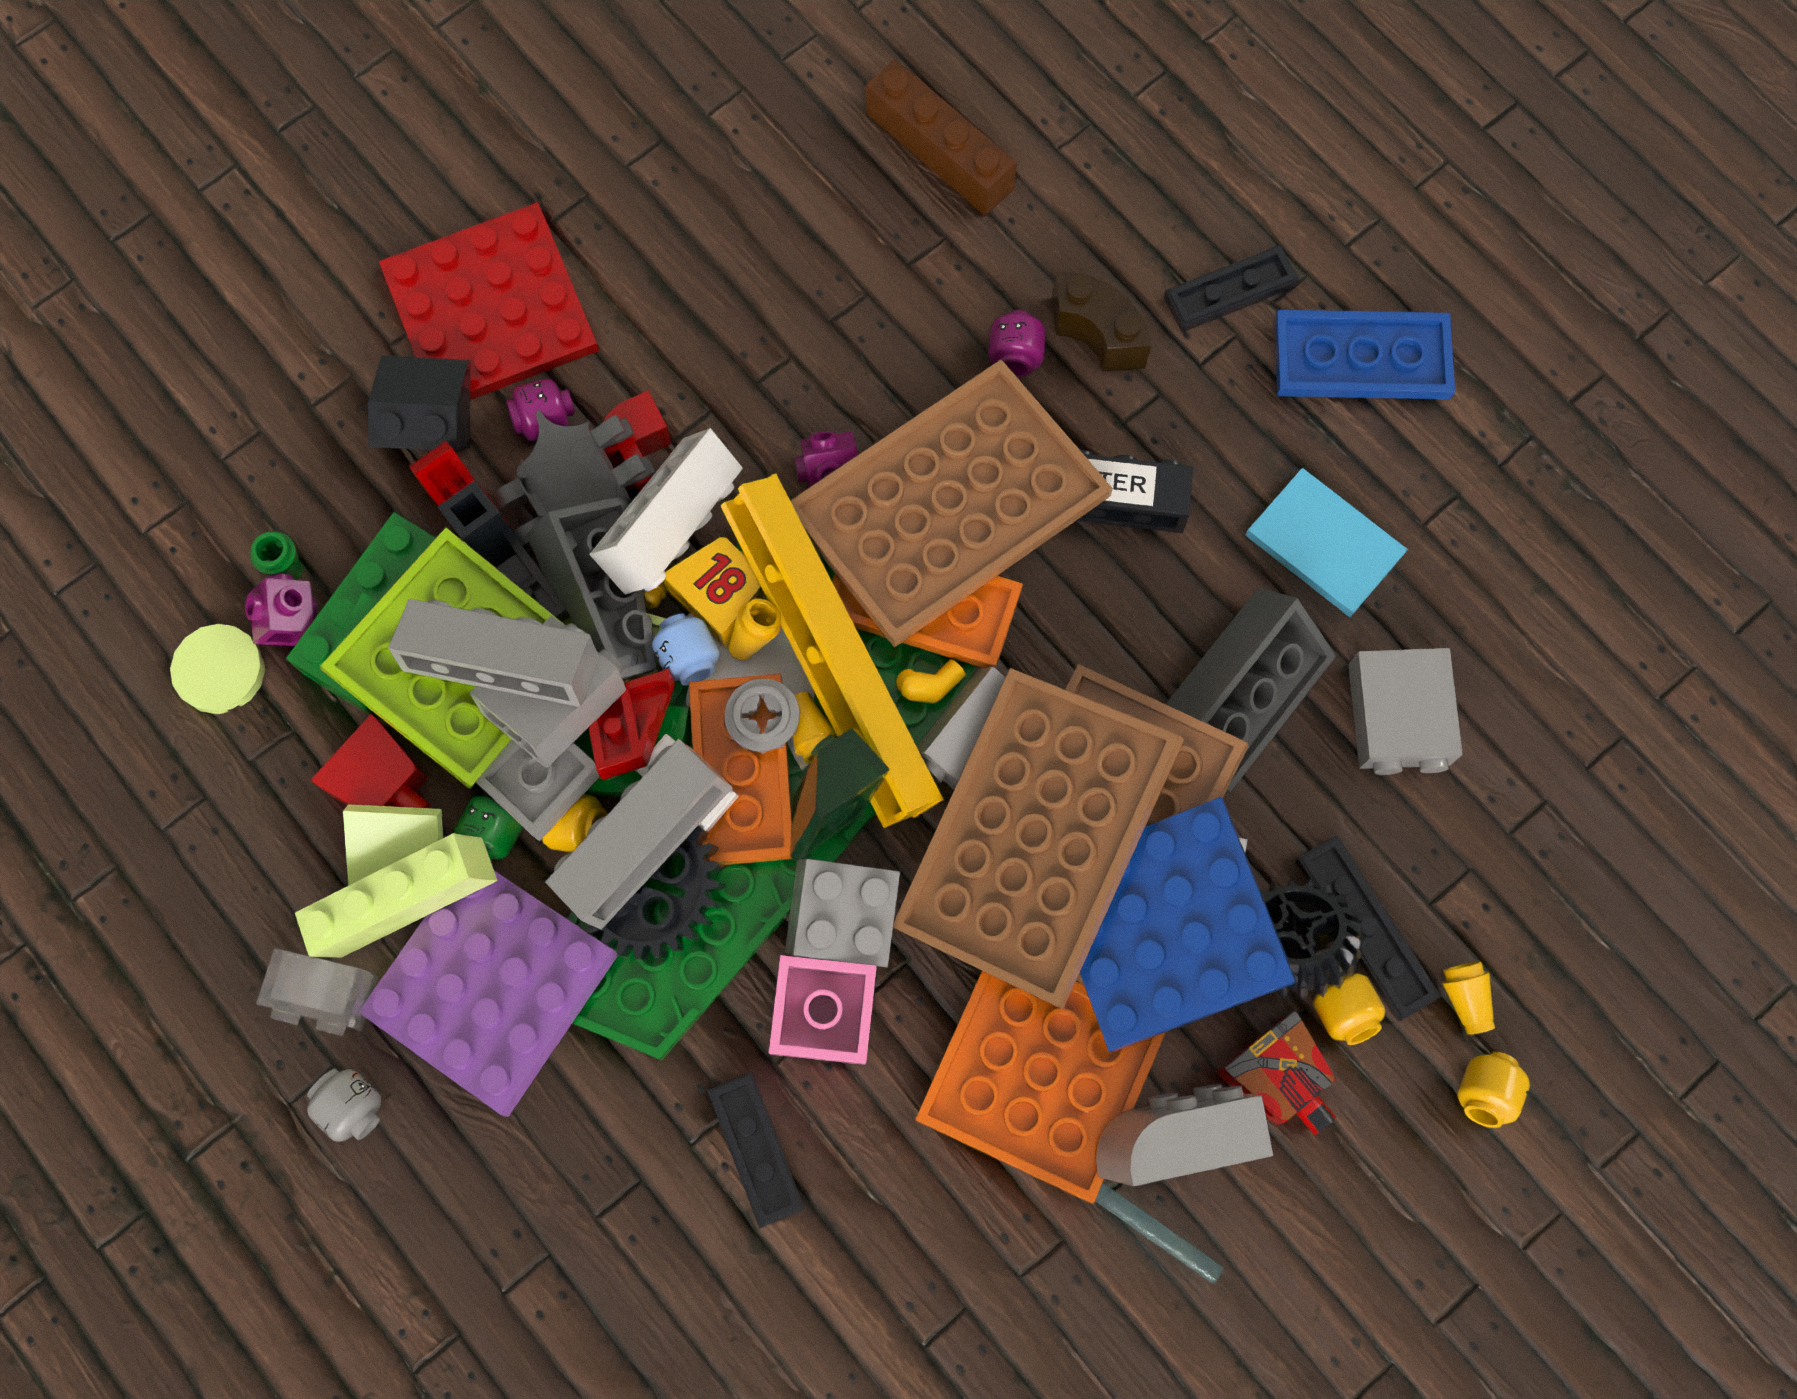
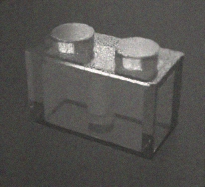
M274 948L256 1004L272 1010L270 1019L298 1025L300 1017L317 1020L316 1030L343 1036L346 1028L362 1031L366 1017L361 1015L364 1003L375 988L378 976L364 969Z

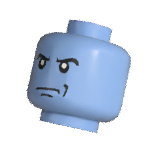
M676 614L665 619L660 624L661 630L654 636L652 641V648L662 670L669 669L674 681H680L682 685H689V682L702 681L712 675L715 671L714 665L720 657V652L706 622L696 617L686 618L685 614Z

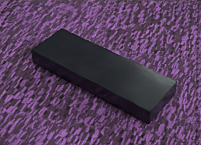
M1278 245L1165 290L1164 299L1183 333L1297 287L1299 278L1281 245Z
M750 1072L707 1090L759 1229L806 1210L754 1074Z

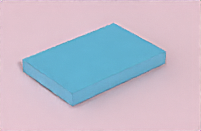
M1303 468L1252 524L1245 535L1348 617H1351L1408 550Z

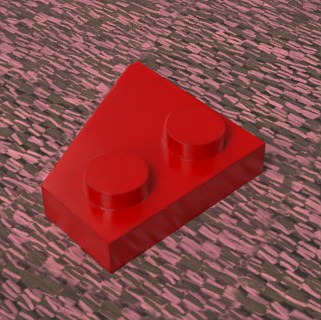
M669 669L625 682L626 691L589 726L596 771L602 780L648 766L675 686L674 678Z

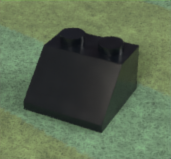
M381 356L368 400V447L433 450L446 441L454 451L470 448L471 360Z

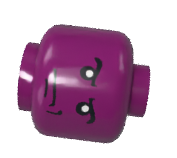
M1014 310L995 319L990 328L989 361L993 365L1002 360L1017 378L1028 376L1043 363L1046 340L1045 326L1039 319L1023 310Z
M551 379L519 385L513 390V399L506 400L516 435L523 433L524 437L529 441L538 440L539 423L536 417L538 410L541 411L547 420L560 426H568L567 417L575 415L568 389L559 391L557 384Z

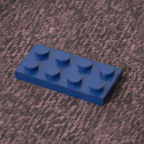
M1277 310L1274 324L1277 396L1451 399L1455 393L1450 313Z

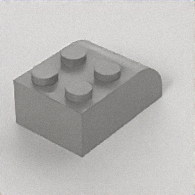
M1211 1084L1193 1088L1194 1095L1178 1097L1177 1093H1168L1149 1097L1150 1106L1125 1111L1116 1116L1104 1129L1096 1152L1098 1176L1118 1183L1138 1186L1273 1156L1262 1095L1243 1093L1242 1086L1223 1088L1222 1084Z

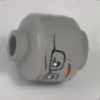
M332 1069L324 1074L307 1094V1098L310 1100L307 1106L309 1118L333 1141L342 1142L353 1136L357 1140H361L380 1121V1118L375 1114L381 1105V1095L355 1070L346 1069L339 1072L337 1069Z

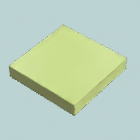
M348 804L343 810L348 886L443 839L442 809Z

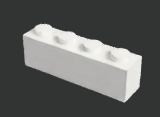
M711 428L683 438L589 555L624 594L642 589L650 591L656 588L665 579L666 574L664 570L670 562L680 557L689 548L690 543L688 539L711 519L712 513L710 511L714 505L732 492L734 489L732 482L743 467Z

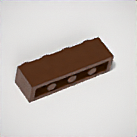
M894 59L866 84L867 114L984 216L990 213L1014 190L1017 162L899 61Z

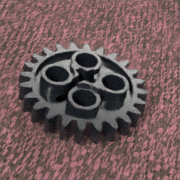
M701 827L694 829L650 877L684 889V897L679 898L642 885L602 930L589 925L586 932L593 936L603 934L601 942L610 948L617 944V955L628 957L634 949L635 959L647 960L650 949L655 958H666L667 944L673 951L683 952L684 944L682 937L684 936L690 940L699 941L700 937L695 926L698 923L712 926L713 924L711 919L705 914L706 909L721 908V904L711 898L712 891L725 889V884L713 880V874L723 870L724 865L709 860L719 850L718 846L712 843L702 845L709 832ZM682 855L685 860V869L681 875L672 878L669 871L670 863L676 856ZM666 900L669 905V915L665 921L657 924L654 919V909L658 903Z

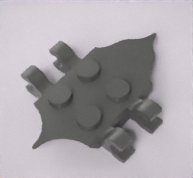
M538 410L536 417L539 423V436L534 450L518 466L516 473L518 478L493 492V495L501 509L509 506L511 510H515L530 500L539 516L517 528L514 534L523 547L530 545L532 548L527 533L547 512L624 495L630 505L632 500L625 488L650 477L656 471L648 457L641 458L639 454L628 458L616 468L610 462L604 449L621 443L635 434L627 418L624 417L620 420L618 415H614L595 429L592 428L589 422L570 427L553 424Z

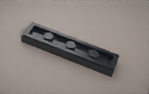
M1338 835L1295 860L1308 881L1310 878L1312 879L1315 889L1320 890L1329 884L1331 890H1333V897L1345 894L1348 907L1356 908V912L1359 915L1358 923H1361L1364 931L1363 942H1361L1363 944V955L1360 958V963L1398 1022L1441 997Z

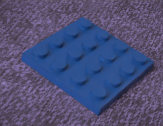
M1222 797L1144 828L1080 970L1109 1052L1117 1051L1297 983Z

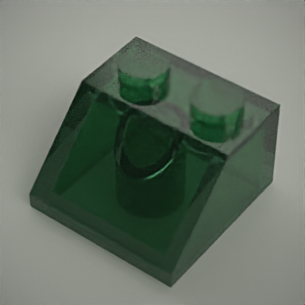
M853 728L837 738L831 734L820 741L811 752L814 756L813 761L799 774V778L802 781L792 801L790 856L796 863L860 817L890 770Z

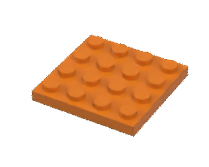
M982 971L915 1121L1088 1203L1094 1204L1104 1180L1098 1176L1096 1152L1101 1134L1116 1116L1134 1109L1165 1033L1117 1051L1109 1052L1085 985L1075 982L1062 1009Z

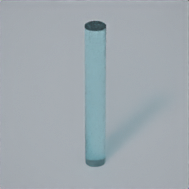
M1102 1183L1095 1202L1212 1284L1218 1280L1224 1267Z

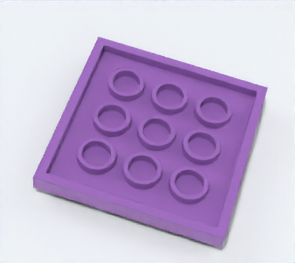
M494 871L497 878L496 882L425 916L358 1012L497 1113L509 1117L618 955L616 951Z

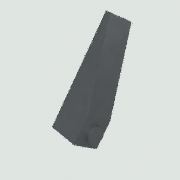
M625 495L549 511L527 533L544 577L576 626L590 634L596 651L600 652L602 649H605L619 661L623 668L620 671L623 680L647 674L657 669L655 652L652 648L651 617L646 614L645 590L642 589L624 594L589 554L629 506Z

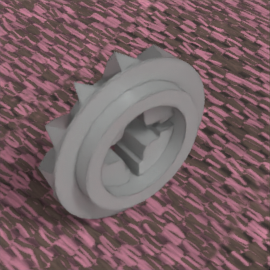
M754 679L742 684L731 694L725 707L724 717L726 728L735 742L745 750L749 749L764 754L776 748H783L785 743L796 734L800 711L795 696L785 685L772 679ZM763 698L769 713L777 715L775 719L767 721V727L764 728L765 733L761 732L756 720L743 718L757 714L759 706H761V699Z

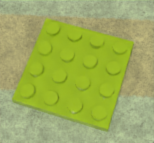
M445 528L322 663L320 669L470 789L512 739L481 714L470 694L476 686L401 670L388 647L409 599L428 602L432 599L440 600L454 608L469 611L481 608L499 617L515 620L519 617L531 618L541 625L552 614L449 529Z

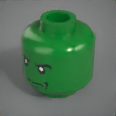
M477 795L469 801L453 832L455 834L481 837L491 861L492 859L502 860L509 854L523 830V826L492 797Z

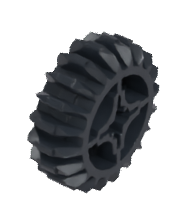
M1292 877L1285 887H1280L1272 880L1268 893L1260 890L1273 924L1279 922L1274 926L1297 981L1293 985L1279 989L1283 1000L1290 991L1298 992L1303 1001L1308 996V991L1315 990L1324 997L1327 992V984L1340 989L1344 983V976L1353 977V973L1356 971V962H1360V958L1363 955V944L1361 942H1363L1364 931L1361 923H1358L1359 915L1356 912V908L1348 907L1345 894L1333 897V890H1331L1329 884L1318 890L1315 889V884L1311 878L1305 886L1296 885ZM1334 942L1326 951L1316 955L1317 952L1326 949V944Z

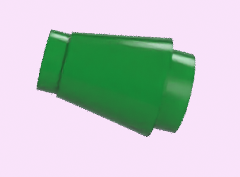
M266 532L254 540L250 558L257 570L267 575L288 574L293 576V580L300 578L303 568L294 542L288 535L281 532Z

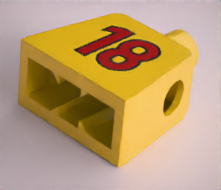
M719 537L665 572L664 583L667 591L693 617L703 619L712 636L725 649L728 647L739 608L751 600L767 598L743 550L740 552L726 537Z

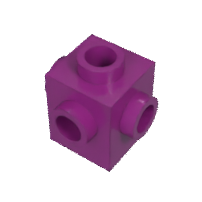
M820 431L812 434L809 439L800 440L803 455L794 457L799 483L808 482V487L810 488L858 456L853 432L836 434L833 431Z
M288 574L269 575L248 594L245 603V613L247 619L252 620L253 644L295 646L317 616V601L315 597H311L310 581L293 580V576Z

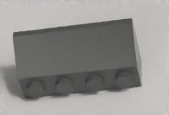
M1258 587L1166 705L1248 743L1249 747L1227 789V792H1231L1331 664L1336 655L1298 598Z

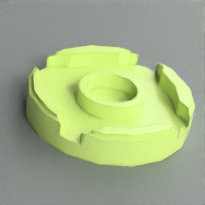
M223 624L201 627L185 637L175 650L170 667L172 685L181 699L201 712L213 714L229 712V709H233L238 705L241 707L251 701L262 685L266 670L264 658L261 656L259 646L253 644V638L235 626Z

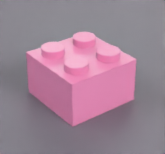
M780 955L769 1054L865 1065L867 1061L877 966Z

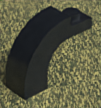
M476 481L437 507L458 538L558 620L563 622L570 617L541 570L518 541L500 511Z

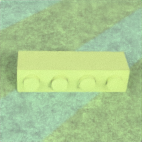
M453 833L295 912L309 957L342 958L496 882L497 878L483 839L481 837Z

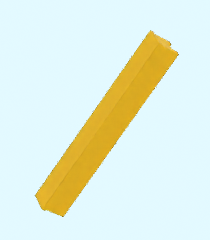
M772 474L765 479L742 484L738 488L740 493L733 500L724 502L721 508L768 601L773 603L779 610L781 616L780 625L883 828L909 817H918L944 799L777 474Z

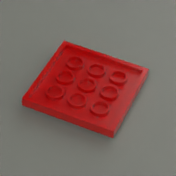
M538 202L379 261L415 357L471 360L470 400L599 351L597 342Z

